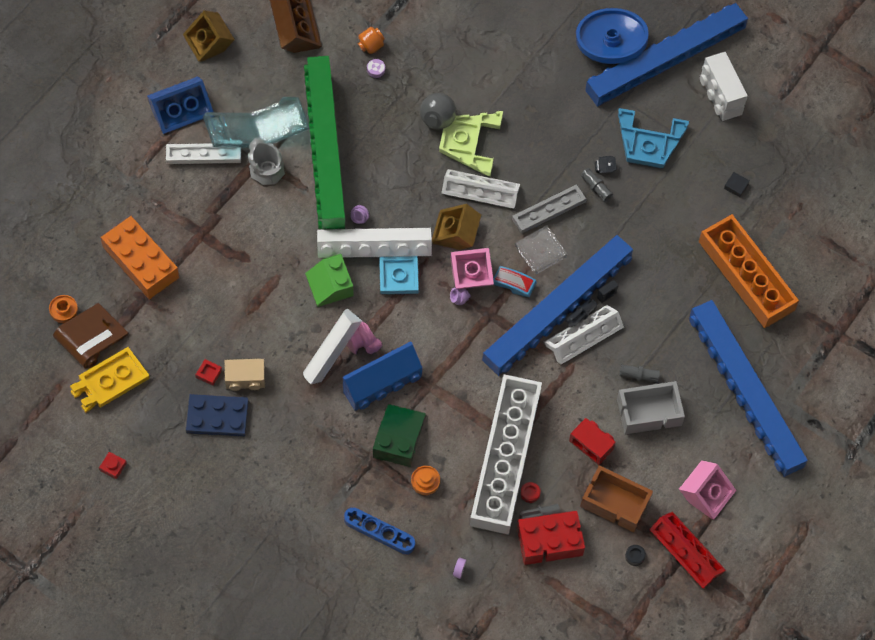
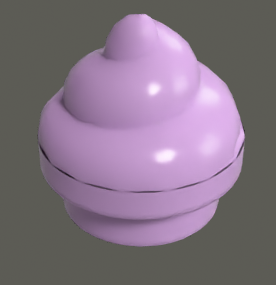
M357 205L351 210V219L354 223L362 224L368 220L369 211L366 207Z
M452 288L450 292L451 302L456 305H463L470 298V294L466 289Z

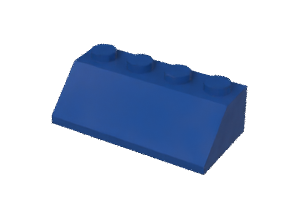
M410 341L343 376V393L354 411L365 409L371 402L382 400L388 393L399 391L405 384L409 382L414 383L421 378L422 365L412 342Z

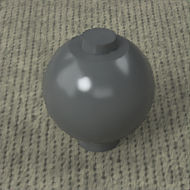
M433 93L427 96L421 104L420 116L429 128L436 130L449 127L456 118V105L452 98L446 94Z

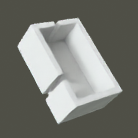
M726 52L706 57L702 66L700 82L706 87L707 96L710 101L712 100L716 114L720 116L722 121L742 115L748 96Z

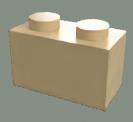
M264 359L225 360L226 389L238 391L246 388L250 390L265 388Z

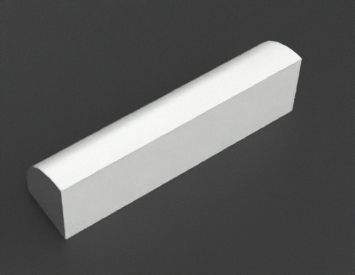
M349 309L344 310L304 370L303 375L310 384L322 382L361 324L362 320Z

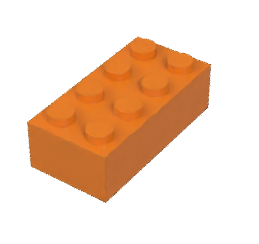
M132 216L101 236L103 248L149 300L179 278L178 267Z

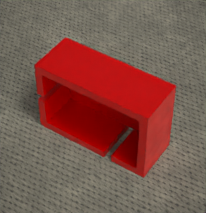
M571 511L518 519L517 532L524 565L541 563L544 555L543 552H546V562L583 556L585 545L582 531H580L581 526L578 512Z

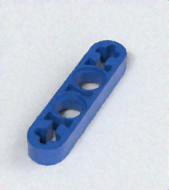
M357 508L346 510L344 521L348 527L402 554H410L414 551L415 539L410 534ZM356 514L358 520L350 521L349 515L353 516ZM362 518H365L362 522V526H359L360 521H362ZM368 522H374L377 527L373 531H368L365 525ZM391 531L394 533V537L391 540H386L383 537V533ZM410 541V546L404 548L402 542Z

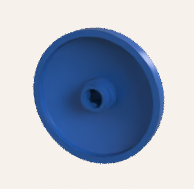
M619 8L600 9L588 14L580 21L576 30V42L580 51L592 60L609 64L623 63L636 58L645 50L648 44V27L641 17L631 11Z

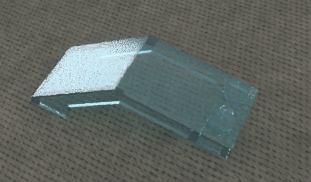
M282 97L278 103L253 113L206 112L203 116L213 147L249 148V144L254 138H262L265 143L273 144L309 129L299 97Z

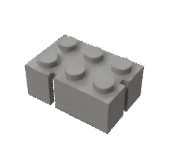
M676 381L621 389L618 392L617 403L620 415H622L621 420L625 434L661 429L662 425L665 428L682 426L685 415Z

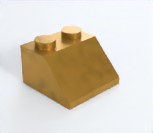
M205 10L183 34L199 62L223 53L235 40L220 14Z
M468 204L440 210L432 243L457 250L473 247L481 214Z

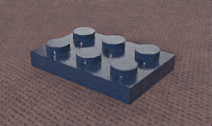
M190 394L186 433L245 437L248 398Z

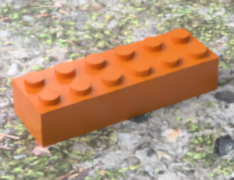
M733 214L701 232L699 243L764 328L796 310L799 302L798 298Z

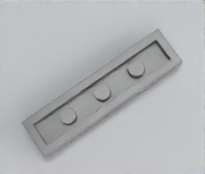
M576 184L513 215L512 220L522 234L585 203L586 198Z

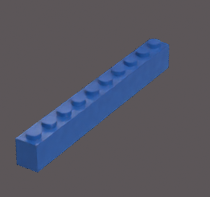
M737 3L731 6L727 5L721 11L710 14L706 19L696 21L691 27L681 29L676 35L666 37L657 45H651L636 58L619 63L613 68H607L598 76L590 77L586 83L585 91L598 107L745 29L748 17Z
M616 235L483 352L482 361L498 376L503 372H508L516 360L520 361L526 355V351L529 348H535L543 336L546 337L553 331V327L556 324L560 325L563 323L570 312L574 313L575 308L580 306L583 300L589 299L597 288L601 289L609 277L613 278L619 272L621 266L628 265L632 260L633 248Z
M713 300L692 308L689 317L691 325L698 330L699 338L708 347V353L712 359H715L720 374H724L728 388L734 391L738 405L744 408L747 420L754 425L755 433L764 442L767 454L771 455L774 459L777 471L781 472L785 477L804 468L808 461Z

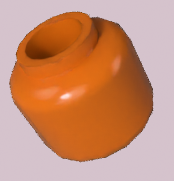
M369 27L358 36L360 42L357 44L363 52L367 51L373 54L384 46L383 41L385 38L378 28Z

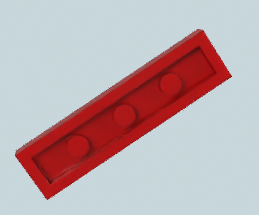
M673 512L661 516L650 528V531L703 589L726 571Z

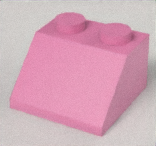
M489 248L451 252L452 274L456 289L494 285Z
M702 460L679 488L691 505L711 519L716 518L736 492V489L718 464Z

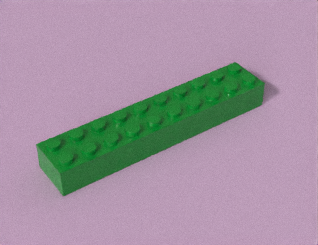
M329 56L307 57V65H304L318 230L345 229Z

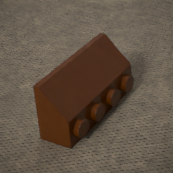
M270 0L282 49L298 53L322 47L310 0Z

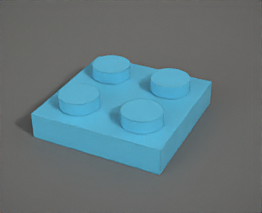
M417 256L379 257L380 294H418Z

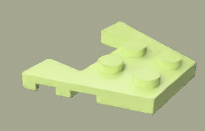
M497 111L495 114L480 113V115L469 116V114L456 116L454 122L449 127L443 129L439 152L487 176H491L493 158L476 156L475 152L481 126L500 129L503 111Z

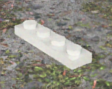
M241 143L166 144V164L241 163Z

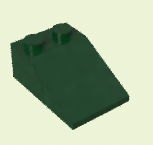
M388 404L374 442L373 458L411 467L426 413Z

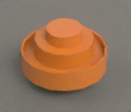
M60 295L51 301L49 311L55 321L66 323L77 316L78 307L74 298L68 295Z
M431 466L418 467L411 477L412 487L421 495L433 494L440 486L438 471Z

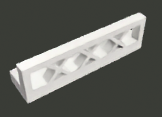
M448 169L444 177L442 194L515 208L520 184Z
M606 305L589 315L586 320H582L576 326L568 327L544 343L546 347L554 352L557 362L563 364L624 328L619 312Z

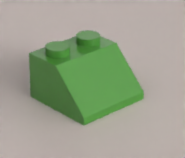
M341 254L321 260L305 273L317 307L354 296L353 284Z

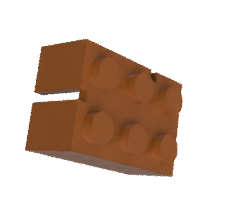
M599 465L591 480V484H589L582 498L580 507L613 523L617 520L619 521V526L635 532L651 500L653 491Z

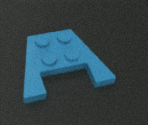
M619 108L618 118L626 161L663 168L687 130L689 121L673 118L670 134L633 128L635 111Z

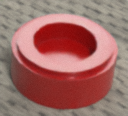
M533 482L525 483L521 488V498L527 503L536 502L540 497V487Z

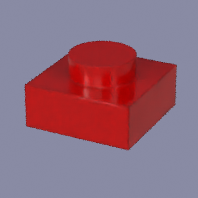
M108 452L99 466V470L117 479L127 462L125 459Z

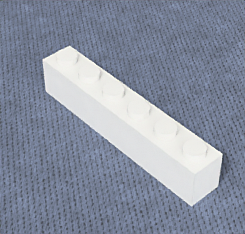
M431 228L317 230L318 258H328L341 254L342 257L432 256Z

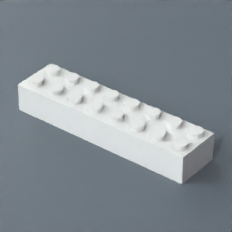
M509 375L503 376L471 514L470 526L509 535L542 382Z

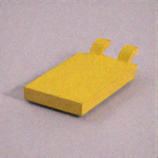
M127 347L80 374V381L70 385L71 394L74 398H77L83 392L87 394L88 397L81 400V408L87 413L96 404L101 408L150 379V375L130 348Z

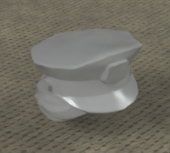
M254 138L249 144L250 153L248 154L251 178L262 185L278 183L285 175L282 154L272 143H265L262 138Z

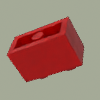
M587 418L572 431L569 442L598 465L614 450L616 443L609 433H604L599 429L597 423L592 420L589 421Z

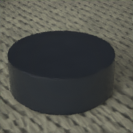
M640 545L629 546L625 553L626 561L633 566L641 565L646 557V552Z

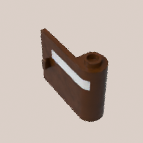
M97 303L59 326L55 330L53 337L84 368H92L97 364L100 352L128 336L129 333Z

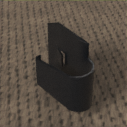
M613 156L599 157V160L595 161L596 173H608L616 170V158Z

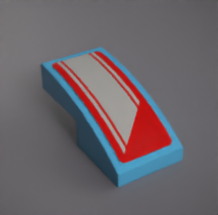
M503 266L499 267L493 278L494 285L511 289L513 294L530 297L537 283L534 278Z

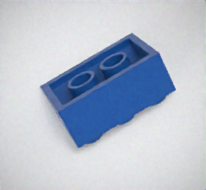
M199 77L147 95L152 112L163 134L214 115L205 85Z

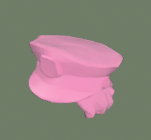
M361 322L347 343V346L354 354L361 347H364L367 353L372 354L381 349L382 342L374 336L366 323Z

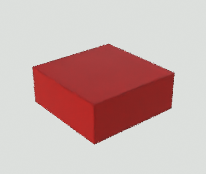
M204 359L195 376L197 379L213 386L222 371V367Z

